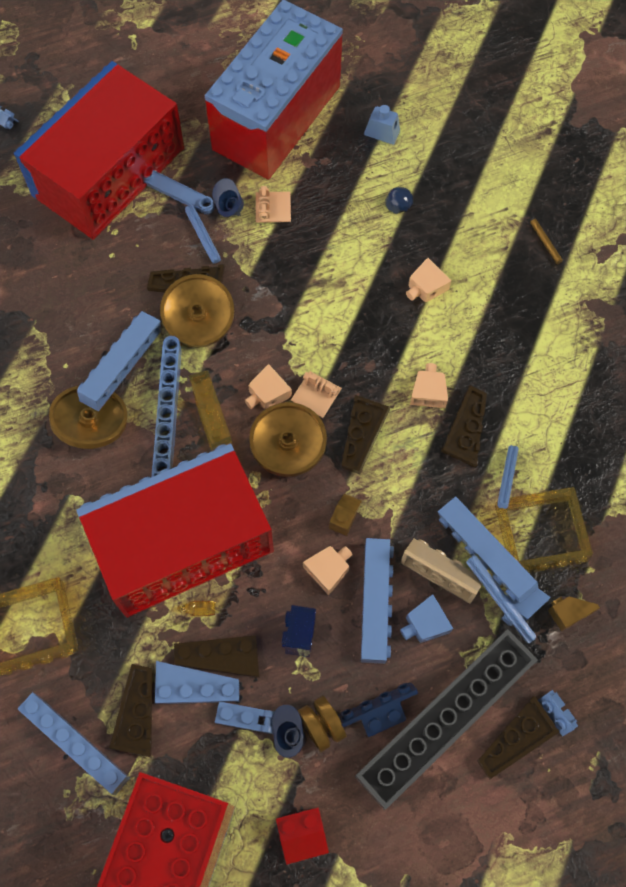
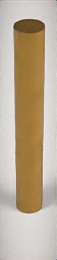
M536 219L531 220L530 224L556 264H560L563 259L538 221Z

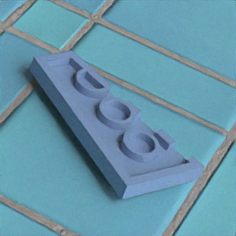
M156 661L155 704L239 702V679Z

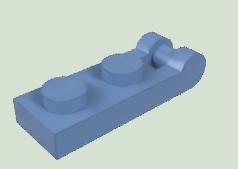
M219 701L215 724L273 734L272 717L274 711ZM259 716L265 717L264 725L258 724Z

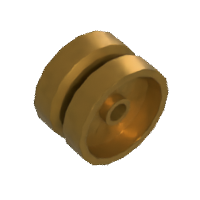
M324 695L314 700L317 715L308 705L298 710L305 728L320 753L330 747V740L326 733H329L333 741L337 743L347 737L340 718Z

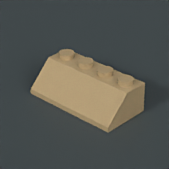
M414 538L406 548L401 564L470 604L482 585L473 571L463 567L464 565L460 561L447 558L446 554L441 550H434L428 547L429 545L425 541Z

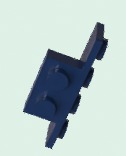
M403 683L395 690L383 692L375 699L363 701L353 709L342 711L338 717L343 727L361 720L366 735L369 738L406 721L400 701L418 694L417 688L412 683Z

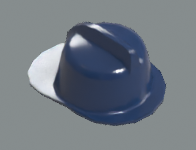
M227 178L219 180L212 192L218 212L223 217L241 216L240 212L244 207V201L236 184Z
M291 705L278 707L272 717L275 749L284 758H291L296 756L305 746L307 733L302 725L301 716L295 707Z

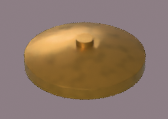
M193 274L184 276L169 286L161 301L160 314L163 325L170 336L177 337L181 344L189 347H205L221 340L231 328L234 319V303L231 294L220 281L207 275Z
M79 386L63 391L53 400L49 410L51 429L61 441L70 446L83 449L100 448L117 440L126 428L127 408L124 401L115 392H113L99 411L79 401L77 393Z
M284 402L268 407L258 415L250 430V448L255 460L266 471L278 476L292 477L310 471L319 463L326 449L327 435L322 420L313 410L298 403Z

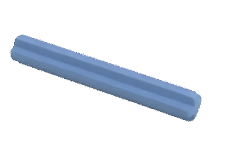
M193 205L186 206L185 212L213 264L220 262V255Z
M510 445L508 447L497 504L499 508H508L519 450L517 446Z

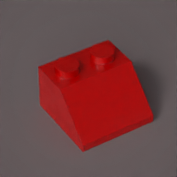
M319 807L276 819L286 865L329 853Z

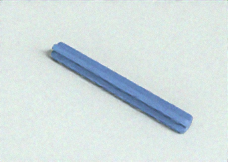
M477 556L470 557L466 561L467 565L525 642L531 643L536 638L535 633Z

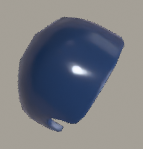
M404 187L391 189L385 199L386 207L395 214H398L400 211L407 212L413 204V195L410 190Z

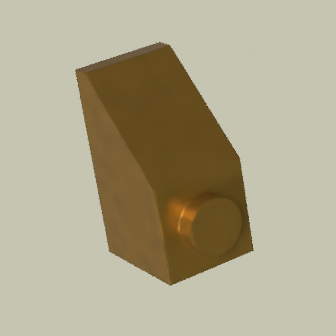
M343 494L329 522V529L347 536L362 500Z
M569 596L564 600L562 597L554 600L551 603L553 606L548 612L559 629L563 631L591 615L600 607L598 604Z

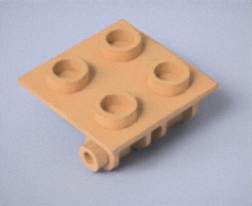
M261 186L259 192H256V223L291 222L290 192H269L267 186Z
M311 371L309 373L306 372L303 376V382L291 401L310 408L319 417L324 418L342 388Z

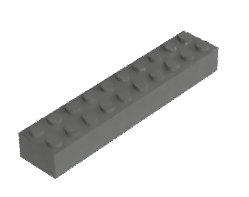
M507 629L357 773L355 778L381 808L386 810L538 659Z

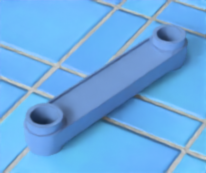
M153 170L150 177L143 178L147 186L187 206L193 205L201 213L210 214L215 209L212 198ZM205 203H209V204H210V205L207 206V207H204V206H203Z

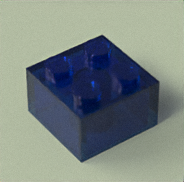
M291 605V611L286 612L285 627H288V630L283 631L281 643L282 647L285 648L286 654L310 658L316 609Z

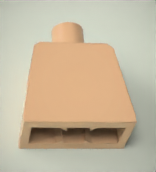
M427 258L411 275L409 279V287L411 289L406 292V295L411 301L419 296L424 302H428L448 291L452 280Z
M427 363L425 371H418L410 405L446 408L448 395L445 374L436 372V364Z
M268 364L248 385L251 396L245 399V403L250 409L260 404L265 410L272 405L282 403L291 398L292 389Z
M329 546L305 560L303 568L329 595L349 571V565L345 561L353 554L346 546L338 552Z

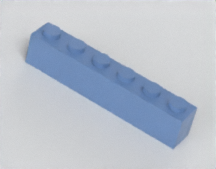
M143 311L138 316H135L128 329L122 332L120 339L114 342L107 355L101 358L99 365L91 370L87 380L79 385L77 389L79 401L99 411L160 334L161 321Z
M454 497L438 511L440 516L439 522L443 527H449L453 531L451 533L457 542L462 541L466 545L465 550L470 556H477L486 570L493 574L492 578L499 586L502 584L507 589L505 593L512 601L516 599L519 603H522L538 589V582L457 497Z
M366 538L361 640V662L385 664L387 658L391 657V646L387 645V637L391 638V625H388V617H392V605H388V599L392 597L393 586L389 585V577H393V565L389 564L390 558H393L394 546H390V539Z
M32 692L19 706L18 710L112 795H117L130 779L126 773L39 695Z

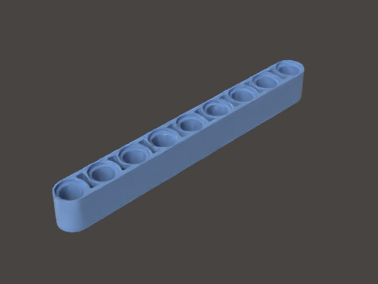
M175 336L166 337L162 347L152 477L158 475L160 467L173 468L182 354L180 342ZM171 362L175 363L172 366H167ZM173 379V382L166 383L167 380ZM167 396L172 397L170 400H164ZM167 413L171 414L170 417L163 418V415ZM164 431L170 432L166 436L161 435ZM162 449H168L167 453L161 454L160 451Z

